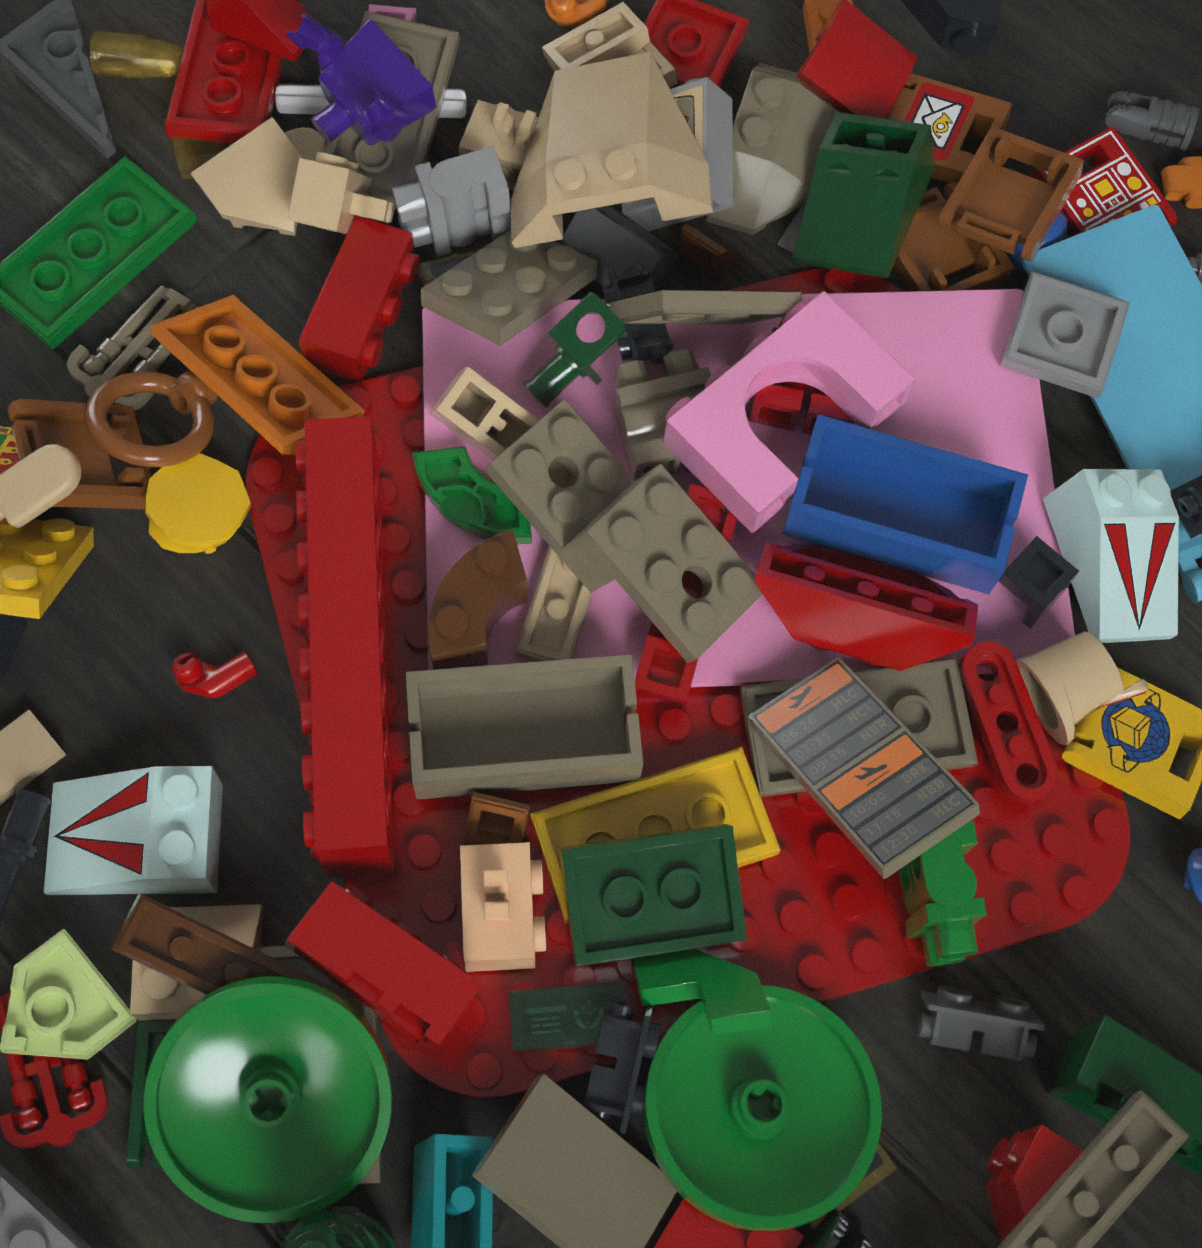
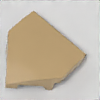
M273 117L191 172L194 181L223 219L230 220L233 227L242 228L246 225L278 230L280 234L296 235L298 223L287 220L298 162L299 158L302 157Z

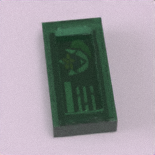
M625 981L509 991L513 1053L597 1046L603 1021V1011L610 1009L612 1000L626 1001Z

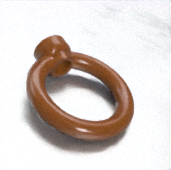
M190 369L178 378L157 372L126 373L106 381L92 393L85 409V422L93 440L111 456L126 463L144 467L172 466L195 457L210 442L215 427L211 405L217 401L218 395ZM157 393L168 396L173 407L181 414L191 413L193 428L185 438L175 443L160 446L142 445L118 435L107 421V411L117 399L126 395Z

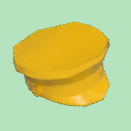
M199 453L183 463L161 467L149 479L145 514L149 518V534L165 550L176 553H199L205 551L206 554H210L216 551V547L226 543L238 530L251 508V502L238 470Z

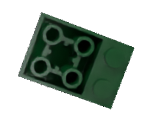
M836 112L819 149L793 254V262L888 278L935 170L931 125Z

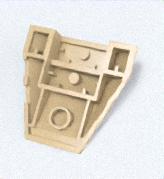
M651 52L554 71L510 200L511 242L514 248L562 240V214L652 197L655 199L662 221L713 212L709 165Z

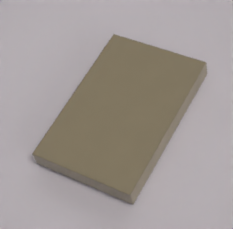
M661 290L611 302L610 310L623 324H749L785 317L797 303L802 301V292Z
M545 1074L535 1078L472 1173L476 1180L560 1248H644L677 1192L657 1166Z

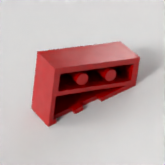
M331 881L287 938L284 945L348 994L355 997L356 1000L422 1050L440 1046L483 984L468 975L455 961L442 953H436L420 942V936L406 924L396 918H392L389 921L373 910L371 907L374 902L360 889L348 882L341 888Z

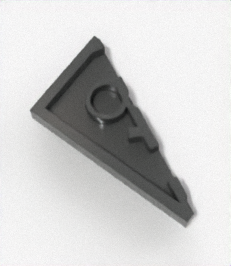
M54 0L0 39V59L108 159L116 153V149L71 0Z

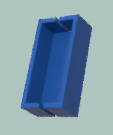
M818 414L782 535L989 595L1005 571L1015 527L1012 526L1018 518L1028 474Z

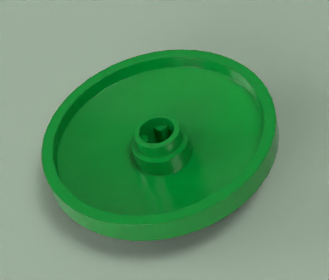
M286 977L249 978L230 983L203 996L185 1010L169 1028L154 1055L145 1082L143 1103L145 1128L155 1157L164 1172L185 1195L199 1205L222 1216L245 1222L279 1223L306 1217L336 1203L347 1195L371 1169L382 1149L389 1128L392 1109V1081L387 1057L374 1030L364 1017L344 999L323 987L299 979Z
M762 985L771 1010V1027L712 1036L701 1001L689 1008L675 1021L658 1045L655 1056L650 1062L645 1079L643 1115L648 1142L661 1171L676 1191L692 1206L707 1216L736 1228L751 1231H779L799 1227L816 1220L841 1204L856 1189L867 1173L877 1150L881 1133L882 1102L876 1073L868 1054L853 1031L836 1014L821 1003L801 993L785 988Z

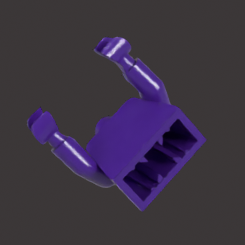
M305 12L301 15L302 23L295 32L289 30L286 34V37L301 49L308 47L317 54L321 73L318 80L329 105L311 118V121L322 137L329 143L350 127L367 145H374L379 141H393L404 127L437 108L431 83L372 19L368 20L345 46L343 45L342 37L336 31L323 27Z

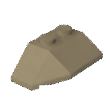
M759 63L752 70L733 124V208L708 214L706 222L754 235L764 229L766 224L784 217L806 204L820 146L836 112H840L835 106L795 76L797 73Z

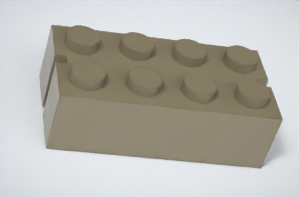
M632 654L406 672L408 720L411 730L409 737L412 783L416 799L473 795L474 792L489 794L623 783L639 780L641 777L643 756L638 714H635L637 698Z

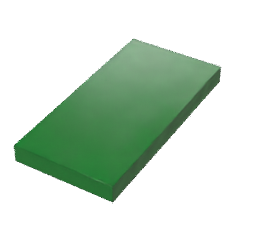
M124 156L0 263V307L53 351L197 222L195 212L129 158Z

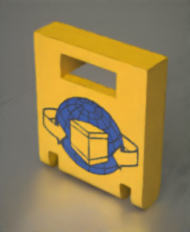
M1117 667L1122 679L1123 689L1141 680ZM1146 682L1148 691L1145 694L1102 707L1076 724L1073 742L1066 745L1062 753V759L1078 769L1180 820L1190 811L1202 781V709ZM1179 746L1188 751L1195 749L1184 779L1169 772Z

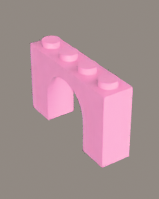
M825 291L809 304L805 300L797 303L786 314L782 321L783 325L771 335L767 332L758 335L748 345L744 352V357L732 367L729 364H724L718 368L705 384L706 389L693 399L686 396L679 400L669 410L665 418L667 422L663 444L751 533H754L791 501L799 480L760 441L751 429L746 417L745 405L755 393L775 383H804L819 389L829 396L858 426L874 430L906 402L915 382V378Z

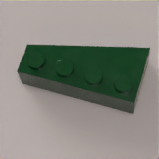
M1107 1015L1074 1031L1046 1094L1106 1126L1134 1093L1142 1090L1189 1135L1169 1161L1202 1178V1074Z

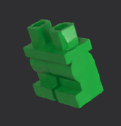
M974 820L969 821L899 869L905 906L908 914L911 916L905 921L907 938L922 937L927 967L961 963L965 960L964 956L978 952L973 924L985 917L987 913L984 897L973 898L977 890V879L973 869L964 860V854H967L978 844Z

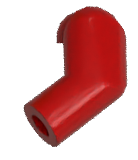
M245 652L240 653L219 667L201 662L196 654L185 653L178 656L172 664L175 683L182 690L214 699L222 697L258 675Z

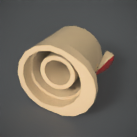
M1084 631L1016 661L1039 721L1051 737L1062 745L1071 743L1075 736V725L1098 709L1145 694L1148 691V685L1144 679L1123 689L1120 673L1104 645L1090 632Z

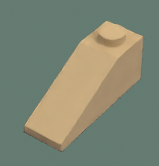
M469 366L457 373L429 412L431 416L493 460L539 421ZM550 463L548 473L552 482L561 488H569L571 476L568 469L560 463Z

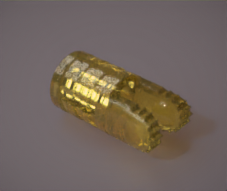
M94 31L90 45L91 68L96 76H120L122 78L145 80L146 77L160 78L163 76L166 78L168 76L170 78L179 70L184 49L177 43H172V41L167 43L164 40L147 39L146 35Z

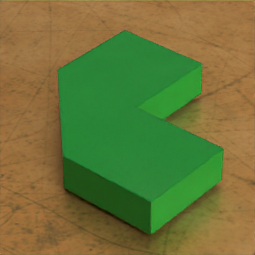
M697 949L632 958V970L642 1006L700 998L712 1036L771 1027V1010L756 972Z

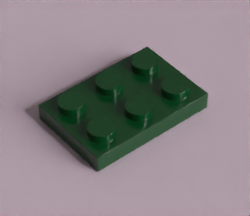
M721 824L559 848L573 963L576 966L747 941L733 825Z

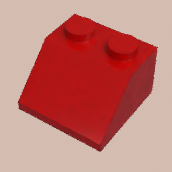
M1042 1124L1023 1132L1017 1131L1010 1140L1002 1137L987 1162L986 1168L991 1170L993 1174L986 1185V1191L1001 1242L1005 1240L1084 1151Z

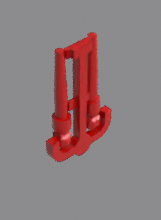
M8 991V994L0 996L1 1033L6 1023L11 991ZM5 1053L13 1086L10 1088L15 1107H20L18 1114L8 1113L0 1116L2 1133L10 1144L21 1149H30L45 1143H50L56 1147H64L74 1140L77 1131L95 1125L105 1116L109 1106V1096L105 1081L100 1079L90 1083L91 1086L86 1089L85 1083L89 1079L85 1064L80 1062L79 1059L33 1055L34 1062L25 1064L22 1054ZM60 1065L64 1066L61 1069L65 1088H70L71 1090L68 1096L70 1108L77 1113H86L73 1118L63 1114L52 1068ZM36 1074L39 1076L49 1116L45 1123L42 1112L35 1106V1102L38 1100L35 1083L29 1080L30 1076ZM19 1125L20 1128L25 1130L26 1132H35L27 1135H21L18 1132L17 1128Z

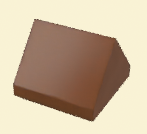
M474 792L464 842L475 845L523 843L531 812L530 805Z

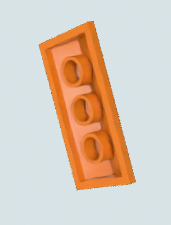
M234 295L151 325L150 334L281 454L295 455V442L305 440L304 420L364 416L365 410Z

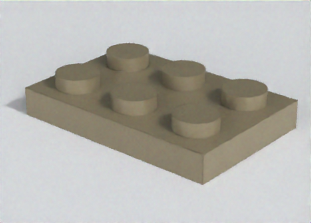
M510 230L422 287L421 306L501 346L597 278V261L577 252L572 247L565 246L556 241L514 248L511 242Z

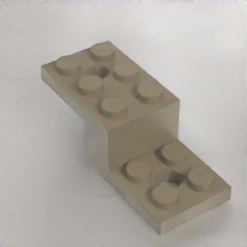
M565 399L484 468L485 472L590 593L616 579L687 663L697 660L763 594L754 582L756 576L662 464L634 480ZM557 462L568 469L571 476L569 488H561L552 482L548 473L550 463ZM684 571L694 572L700 578L703 587L700 598L691 597L682 586Z

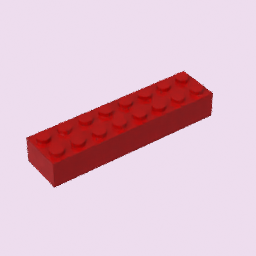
M371 416L304 420L305 440L295 442L296 467L298 474L302 473L303 490L296 492L297 517L299 524L303 523L304 541H298L297 556L299 573L304 575L306 593H299L298 605L300 625L305 627L308 645L300 646V671L302 680H307L308 697L311 698V700L301 701L302 731L304 735L308 734L309 749L312 751V755H303L302 777L304 790H309L310 802L314 807V811L304 812L303 815L305 846L311 848L312 861H320L327 877L396 873L380 463Z

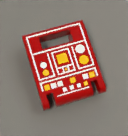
M1114 126L1064 152L1083 160L1091 156L1089 163L1093 167L1092 170L1080 176L1061 210L1068 219L1069 238L1152 205L1160 207L1170 227L1176 224V213ZM1036 168L1030 177L1046 183L1048 172Z

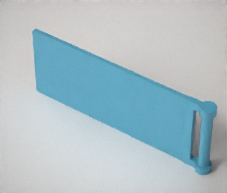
M1158 205L1149 206L1039 249L1031 262L1022 259V265L1028 276L1034 271L1130 302L1104 390L1099 398L1090 397L1127 469L1162 470L1170 490L1201 476L1202 284ZM1179 521L1178 571L1182 577V584L1187 596L1192 602L1197 603L1202 601V569L1198 567L1195 559L1202 557V534L1190 539Z

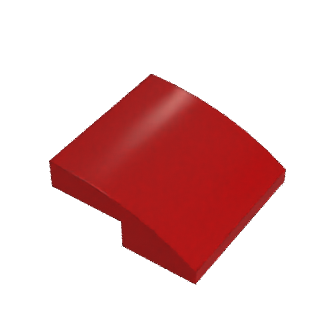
M841 0L815 40L818 42L795 76L842 113L885 119L904 87L917 57L849 1Z

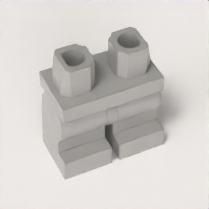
M494 145L444 160L433 169L430 162L415 166L416 182L392 188L395 205L399 214L397 217L400 229L413 233L414 248L433 243L437 257L451 253L450 246L456 248L465 247L472 244L478 237L491 234L494 241L511 230L509 188Z

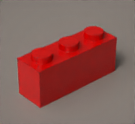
M355 216L298 340L302 355L318 370L359 382L363 381L368 367L375 368L383 350L384 342L382 335L387 324L393 326L396 323L402 305L400 294L405 283L412 284L418 272L420 256L416 255L414 251L413 233L361 216Z

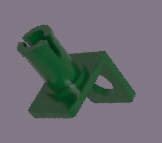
M589 293L548 332L558 343L555 347L558 352L523 384L546 408L579 375L583 379L588 376L598 385L602 378L590 365L626 332V326L595 293ZM588 314H598L605 321L606 328L604 334L595 342L587 343L581 341L576 331L578 322Z

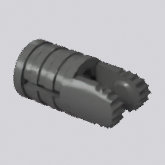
M1121 90L1120 92L1112 93L1111 97H1109L1107 107L1109 111L1106 113L1105 124H1107L1106 127L1114 126L1120 133L1138 137L1140 140H1150L1152 143H1162L1165 146L1178 147V149L1186 150L1197 123L1199 107H1190L1180 102L1174 103L1171 100H1162L1155 96L1149 97Z

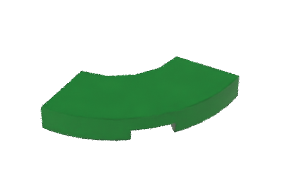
M465 446L412 452L416 474L425 495L440 514L453 525L484 540L513 529L517 545L532 544L530 522L495 482L486 479L472 465Z

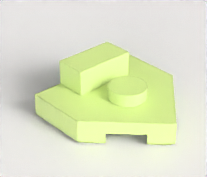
M62 929L14 965L10 987L11 995L6 1023L2 1032L0 1051L9 1054L88 1060L137 1021L135 1017L130 1015V1009L65 929Z

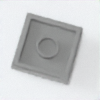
M1032 271L1028 278L1000 366L1099 398L1105 387L1130 302Z

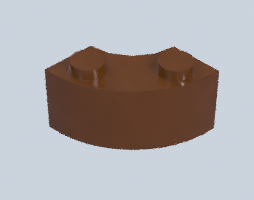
M513 529L496 534L470 549L452 566L440 584L432 604L428 628L433 670L488 665L487 643L494 625L508 610L527 602V578Z

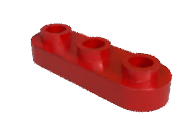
M992 641L980 642L971 647L960 660L959 671L963 691L1003 792L1017 802L1032 803L1048 795L1057 783L1058 768L1014 655L1007 647L1000 643ZM978 665H986L992 669V681L982 680L978 676ZM998 716H1006L1012 721V732H1003L998 728L996 722ZM1018 767H1025L1031 771L1033 780L1030 785L1023 784L1018 780L1016 774Z

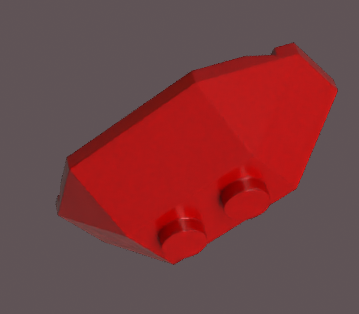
M765 542L754 582L792 638L796 641L810 644L818 650L833 651L854 657L872 666H884L897 671H903L970 646L974 640L978 604L969 599H960L950 589L922 575L823 546L802 544L782 546L778 543Z

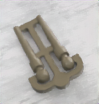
M161 285L110 339L106 338L96 349V356L91 355L88 349L82 345H79L71 353L67 361V368L71 378L85 388L89 399L100 385L116 376L122 375L138 356L143 357L146 361L141 360L132 372H157L159 366L171 352L162 344L154 352L146 347L154 338L150 334L151 325L172 318L179 309L188 312L199 307H196L191 303L190 299L172 288L166 289ZM161 299L166 300L165 305L133 339L131 336L137 331ZM125 346L126 349L122 352L121 347ZM107 362L112 363L111 366L106 370L105 365L107 364ZM82 363L85 373L80 370V366ZM154 393L126 395L117 399L112 405L131 406L133 410H137L143 407Z

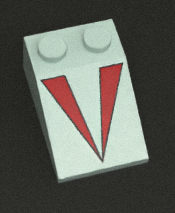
M1083 469L1044 497L1043 502L1062 557L1079 570V573L1071 583L1088 632L1093 634L1101 643L1165 640L1177 636L1179 516L1162 470Z
M159 766L53 783L44 893L46 895L217 893L223 784L213 767Z

